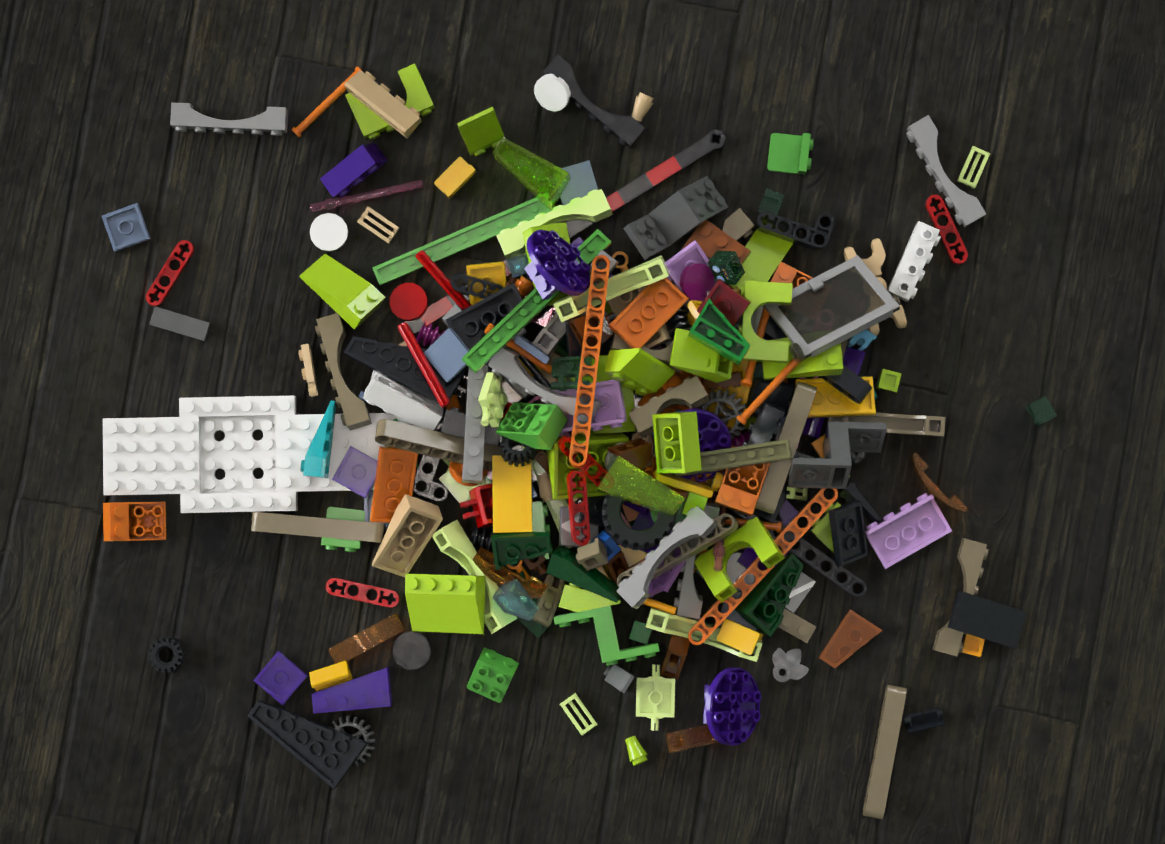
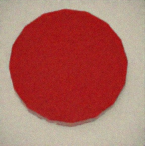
M404 283L393 290L390 296V307L399 319L413 321L419 319L426 311L428 298L426 292L419 285Z

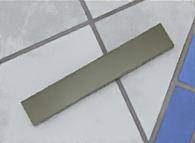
M786 439L700 452L702 470L675 473V476L679 477L791 460L790 440Z

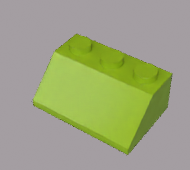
M641 348L609 350L605 373L612 376L613 380L620 381L625 387L633 389L636 394L646 396L648 393H656L675 372L674 369Z
M697 411L653 414L657 473H688L702 470Z

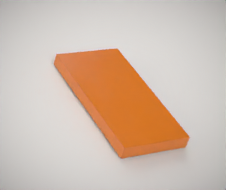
M661 279L649 284L608 327L631 349L642 348L689 298L669 279Z
M379 446L370 515L371 522L390 523L404 495H413L418 453L394 447Z

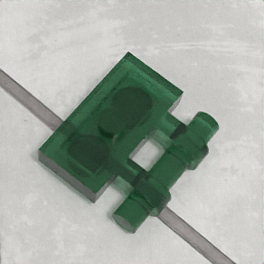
M581 356L553 357L551 375L553 378H558V382L551 383L552 390L563 392L567 389H576L577 391ZM585 358L584 363L587 366H592V358ZM575 377V381L566 382V378ZM582 378V383L584 385H590L589 380L583 381Z

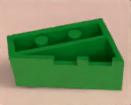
M708 299L690 329L688 336L740 365L749 350L750 344L731 325L723 313L716 308L713 302Z

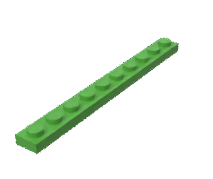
M545 193L372 267L379 285H384L423 268L424 266L415 257L420 250H423L435 263L496 237L504 229L517 227L522 221L535 219V216L540 213L551 212L554 205L549 193Z
M597 229L578 247L580 257L589 266L601 250L605 251L611 245V241ZM535 288L462 357V361L474 373H477L561 291L557 290L548 300H543Z

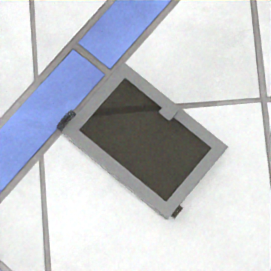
M857 255L793 288L791 305L766 304L764 308L793 343L789 346L790 352L799 363L893 316L894 312L900 310L901 302L897 295H890Z

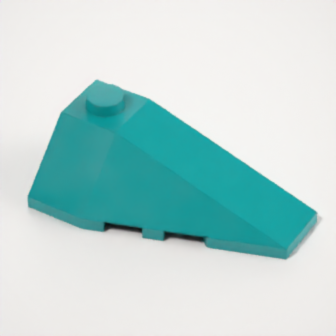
M330 401L306 453L305 460L301 461L300 471L303 472V476L328 478L336 401Z

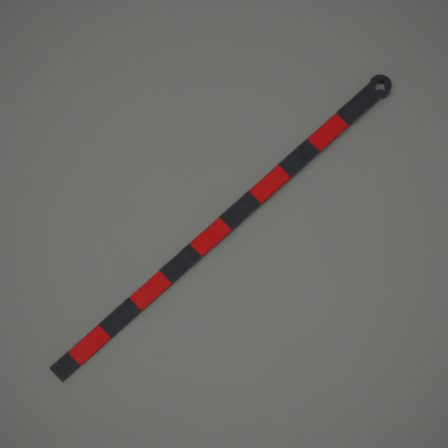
M717 129L710 131L704 138L606 197L611 211L613 212L714 149L722 148L726 138L724 133ZM713 135L721 137L719 144L711 142ZM587 220L567 221L569 239L596 222ZM527 253L509 261L507 259L502 261L505 262L506 277L529 264ZM460 292L469 301V294ZM447 295L426 308L425 313L419 319L405 322L414 335L420 331L424 322L427 327L430 323L443 317L456 303Z

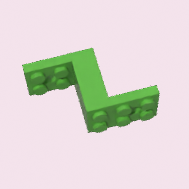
M611 606L571 612L553 617L555 625L559 624V627L570 626L571 621L578 620L579 624L590 622V618L593 617L602 663L606 662L607 666L618 664L620 659H625L628 662L637 660L639 655H644L645 658L656 656V652H659L657 642L619 650Z

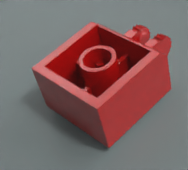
M493 483L474 487L469 491L471 500L460 503L461 508L472 506L474 512L463 514V519L475 518L478 529L493 526Z

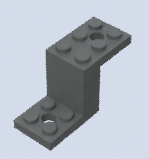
M706 176L678 190L648 215L628 224L623 229L644 260H647L676 244L704 221L723 212L728 206L725 203V199L716 190L714 183Z
M828 422L823 442L824 458H792L788 487L846 489L852 466L850 452L881 453L887 430L886 423Z

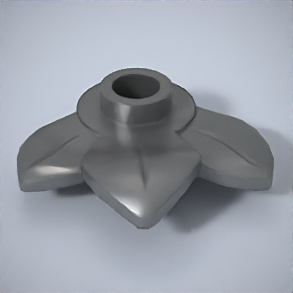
M778 648L774 652L772 657L775 666L773 668V676L777 681L799 680L808 673L809 668L800 664V649H792L785 653L781 648ZM780 669H785L786 674L784 676L779 675Z

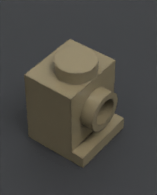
M595 538L593 543L577 548L576 559L587 571L608 563L607 548L599 538Z

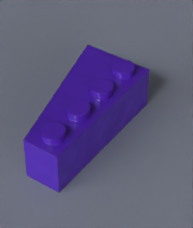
M389 667L313 693V714L392 706Z

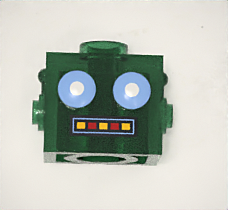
M717 250L707 262L716 282L721 279L726 284L736 285L745 273L736 251Z

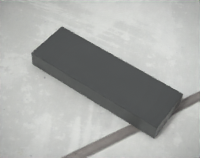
M154 307L149 325L205 341L211 323Z

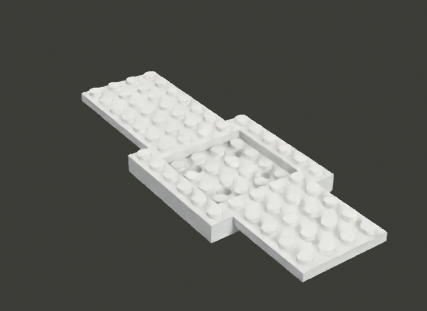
M296 396L179 398V417L103 418L104 495L180 494L181 513L298 511V492L351 491L331 480L349 447L352 446L378 461L379 446H388L375 441L377 422L381 419H398V422H404L393 414L369 413L372 424L350 431L347 425L344 426L342 423L341 415L343 414H335L328 478L303 476L300 468L301 461L305 460L306 453L324 414L296 415ZM219 430L225 433V438L222 441L215 439V433ZM255 430L263 432V438L259 441L253 438ZM220 468L225 471V477L221 480L215 476L216 470ZM256 468H261L264 471V475L260 479H256L253 475Z

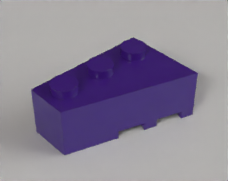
M376 143L362 144L321 177L320 180L332 197L340 196L342 198L350 192L349 189L361 184L364 178L376 172L388 160Z

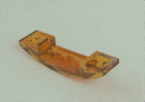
M916 452L913 453L911 460L914 470L927 491L944 505L957 511L966 512L968 508L956 495H952L948 499L924 473L929 466Z
M482 547L473 558L474 563L488 578L518 595L540 599L548 587L547 584L533 576L526 580L503 566L502 569L495 571L493 553Z
M395 613L333 646L328 651L335 664L348 661L405 629Z
M708 724L666 733L669 753L719 743L711 734Z

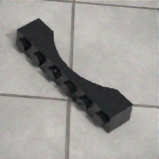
M558 54L543 71V75L554 74V76L564 79L569 86L570 98L574 101L573 105L579 110L584 109L588 112L587 116L596 123L598 121L603 125L602 129L607 134L611 135L613 133L617 137L616 141L623 147L628 146L631 148L645 132V127L632 116L612 114L591 103L578 87L572 66Z

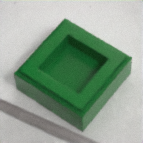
M634 620L629 639L648 644L652 629L647 628L645 623Z

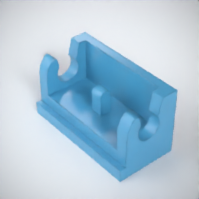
M866 329L851 337L846 347H852L857 343V345H861L858 350L862 351L877 336Z

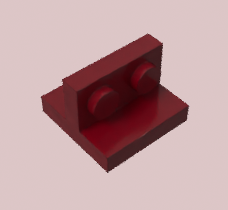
M719 279L699 306L697 312L701 313L708 299H710L734 327L751 302L741 295V290L738 287L732 288Z

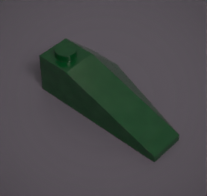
M558 545L551 555L546 573L611 601L618 602L621 596L617 592L619 587L596 568L587 571L582 564L578 563L576 552Z
M789 553L754 587L734 610L745 621L771 637L783 620V611L786 604L789 605L791 600L789 598L792 588L796 587L804 565L793 553Z

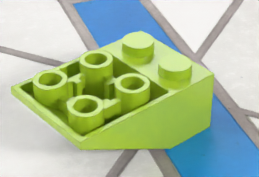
M679 328L675 330L669 366L715 383L731 379L733 367L731 360L689 337V330Z
M569 583V585L565 584L558 607L581 612L620 604L621 600L619 599L616 603Z

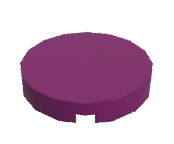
M693 263L687 266L680 277L682 293L690 301H704L707 291H711L714 287V276L711 269L701 263Z

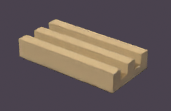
M368 206L357 221V223L388 244L400 229ZM369 212L381 221H383L384 223H386L387 225H389L390 227H392L394 230L391 232L389 229H387L386 227L372 219L370 216H368ZM364 219H367L390 236L388 238L363 222Z

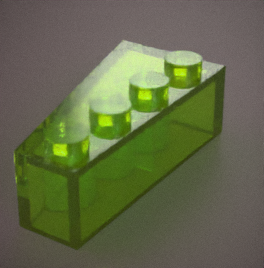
M502 136L493 151L495 159L552 211L570 181L569 173Z
M620 456L616 458L597 488V492L605 493L674 517L685 499Z

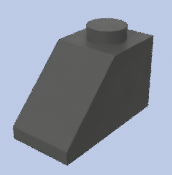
M617 664L613 666L608 665L603 673L606 676L604 680L622 693L626 692L634 679L632 673Z

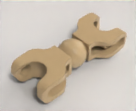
M876 238L871 242L872 256L861 260L887 290V283L881 277V266L884 263L886 254L881 240ZM844 248L845 261L857 256L854 248ZM855 267L850 269L849 271L858 275L862 283H864L863 291L869 297L868 302L870 306L867 313L885 305ZM898 303L900 307L893 310L891 318H893L898 328H905L907 325L906 316L902 305ZM878 323L868 328V331L875 336L878 335L880 330Z

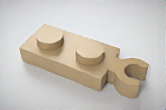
M303 344L301 345V350H299L300 361H304L305 367L302 369L303 380H307L309 396H318L311 345Z

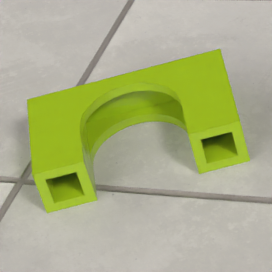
M412 64L397 71L407 93L405 106L408 109L413 107L422 116L432 113V109L435 107L416 65ZM350 93L345 95L365 139L369 138L372 140L379 137V133L385 130L387 132L395 130Z
M746 281L745 286H741V295L751 302L741 316L743 317V324H739V333L750 344L743 361L788 363L789 342L769 341L760 338L753 331L751 319L754 312L763 305H791L793 283Z
M757 517L748 520L744 526L730 534L723 541L716 543L713 548L702 553L694 561L713 595L720 602H724L738 592L727 574V563L734 552L742 548H752L761 562L769 569L785 558L764 523Z

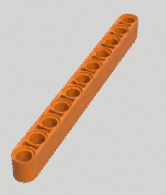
M604 255L596 256L592 262L569 462L574 468L583 467L586 464L610 269V261ZM603 261L606 263V268L600 270L596 267V263ZM600 280L604 283V287L597 289L593 283ZM598 299L602 305L599 308H594L591 302ZM595 318L600 324L597 327H591L589 321ZM595 338L597 340L596 346L591 347L587 345V339ZM592 357L595 363L592 366H587L584 363V359ZM589 376L592 378L593 383L584 385L582 378ZM586 395L591 401L589 404L583 405L579 401L580 397ZM585 415L588 418V422L580 424L577 421V417ZM582 434L585 436L586 441L579 444L575 441V436ZM579 453L583 456L584 460L581 463H575L572 459L573 455Z
M821 488L786 525L781 533L774 538L775 543L780 546L783 555L794 546L838 497L837 489H832L834 495L828 500L824 497V491L828 488ZM815 502L821 507L820 511L816 514L810 510L811 505ZM800 517L807 519V525L803 528L797 525V520ZM787 531L794 533V539L791 542H787L784 539V534ZM757 557L733 582L735 588L741 589V596L737 599L731 596L724 602L729 607L724 613L718 611V605L721 602L717 600L689 630V641L694 645L702 644L772 568L759 570L757 564L760 558ZM747 574L754 575L755 581L752 584L745 583L744 577ZM709 616L715 618V624L712 627H708L704 623L705 619ZM694 631L702 633V638L699 641H694L691 638V634Z

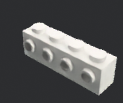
M920 221L916 223L887 289L890 295L906 302L910 298L913 299L918 290V288H915L917 281L921 282L925 274L923 270L925 263L929 264L933 253H930L933 246L936 247L941 236L938 235L939 229Z
M377 372L364 392L363 399L369 404L382 408L387 414L399 417L406 424L410 423L413 426L434 430L443 415V408Z

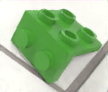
M772 133L770 136L767 169L774 172L805 175L807 169L810 170L811 158H808L809 150L812 151L814 140L810 139L811 134L803 133L802 136Z
M329 507L326 518L364 522L365 512L356 509ZM322 537L321 545H326L325 549L337 550V547H345V551L356 552V549H362V541Z
M484 647L469 679L467 688L500 703L519 663L512 658L505 657L494 650Z

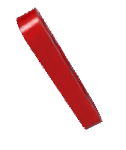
M931 195L926 200V209L935 228L940 230L938 234L941 236L940 239L950 260L954 264H962L968 258L965 245L943 199L939 195ZM931 199H934V201H939L937 208L939 211L943 209L944 212H940L936 216H934L933 213H936L937 210L934 206H930V203L932 202ZM939 216H945L948 219L946 226L938 224L937 219ZM948 233H953L956 236V241L952 244L948 243L945 239ZM959 243L960 246L957 247V250L959 253H963L961 261L959 260V258H954V255H956L955 249L950 250L949 247H954L956 244Z
M182 240L176 245L146 294L148 304L155 307L160 306L164 302L194 253V246L191 242ZM188 244V249H190V251L188 253L184 252L182 257L185 258V260L183 261L181 258L176 257L175 255L176 253L181 255L183 251L181 249V246H186ZM173 260L180 262L178 270L174 271L170 268V263ZM163 276L170 278V284L166 287L160 284V279ZM156 286H158L162 290H165L164 294L161 291L159 292L157 296L158 298H160L159 301H154L153 303L151 302V294L155 295L158 292V290L155 289Z
M566 435L559 439L558 448L569 459L570 450L564 444L568 442L571 446V437ZM588 453L586 464L578 469L601 491L608 492L615 484L614 478ZM578 454L573 455V457H572L573 461H574L575 463H581V462H576V456H577ZM593 465L597 466V472L589 475V468ZM602 476L609 484L605 486L598 478Z
M572 470L568 473L566 479L571 539L575 544L584 546L590 541L586 477L583 472ZM575 474L580 477V480H577V486L582 487L581 490H572V488H576V482L572 481V478H575ZM581 493L582 501L578 504L574 503V495ZM578 512H582L584 515V519L580 523H577L574 519ZM575 526L581 527V533L585 535L581 541L577 539V536L580 535V529L575 528Z
M331 578L326 583L327 592L334 596L385 607H394L400 601L399 594L390 589L340 578ZM337 581L338 586H344L343 582L347 583L344 589L345 595L341 594L343 590L336 589L333 592L332 588L329 587L330 584ZM351 585H356L359 589L356 596H351L348 593V588ZM370 589L377 591L378 596L375 600L367 598V592ZM381 591H384V596H390V593H392L393 597L396 598V602L393 601L391 604H388L386 599H382V603L378 602L381 597Z

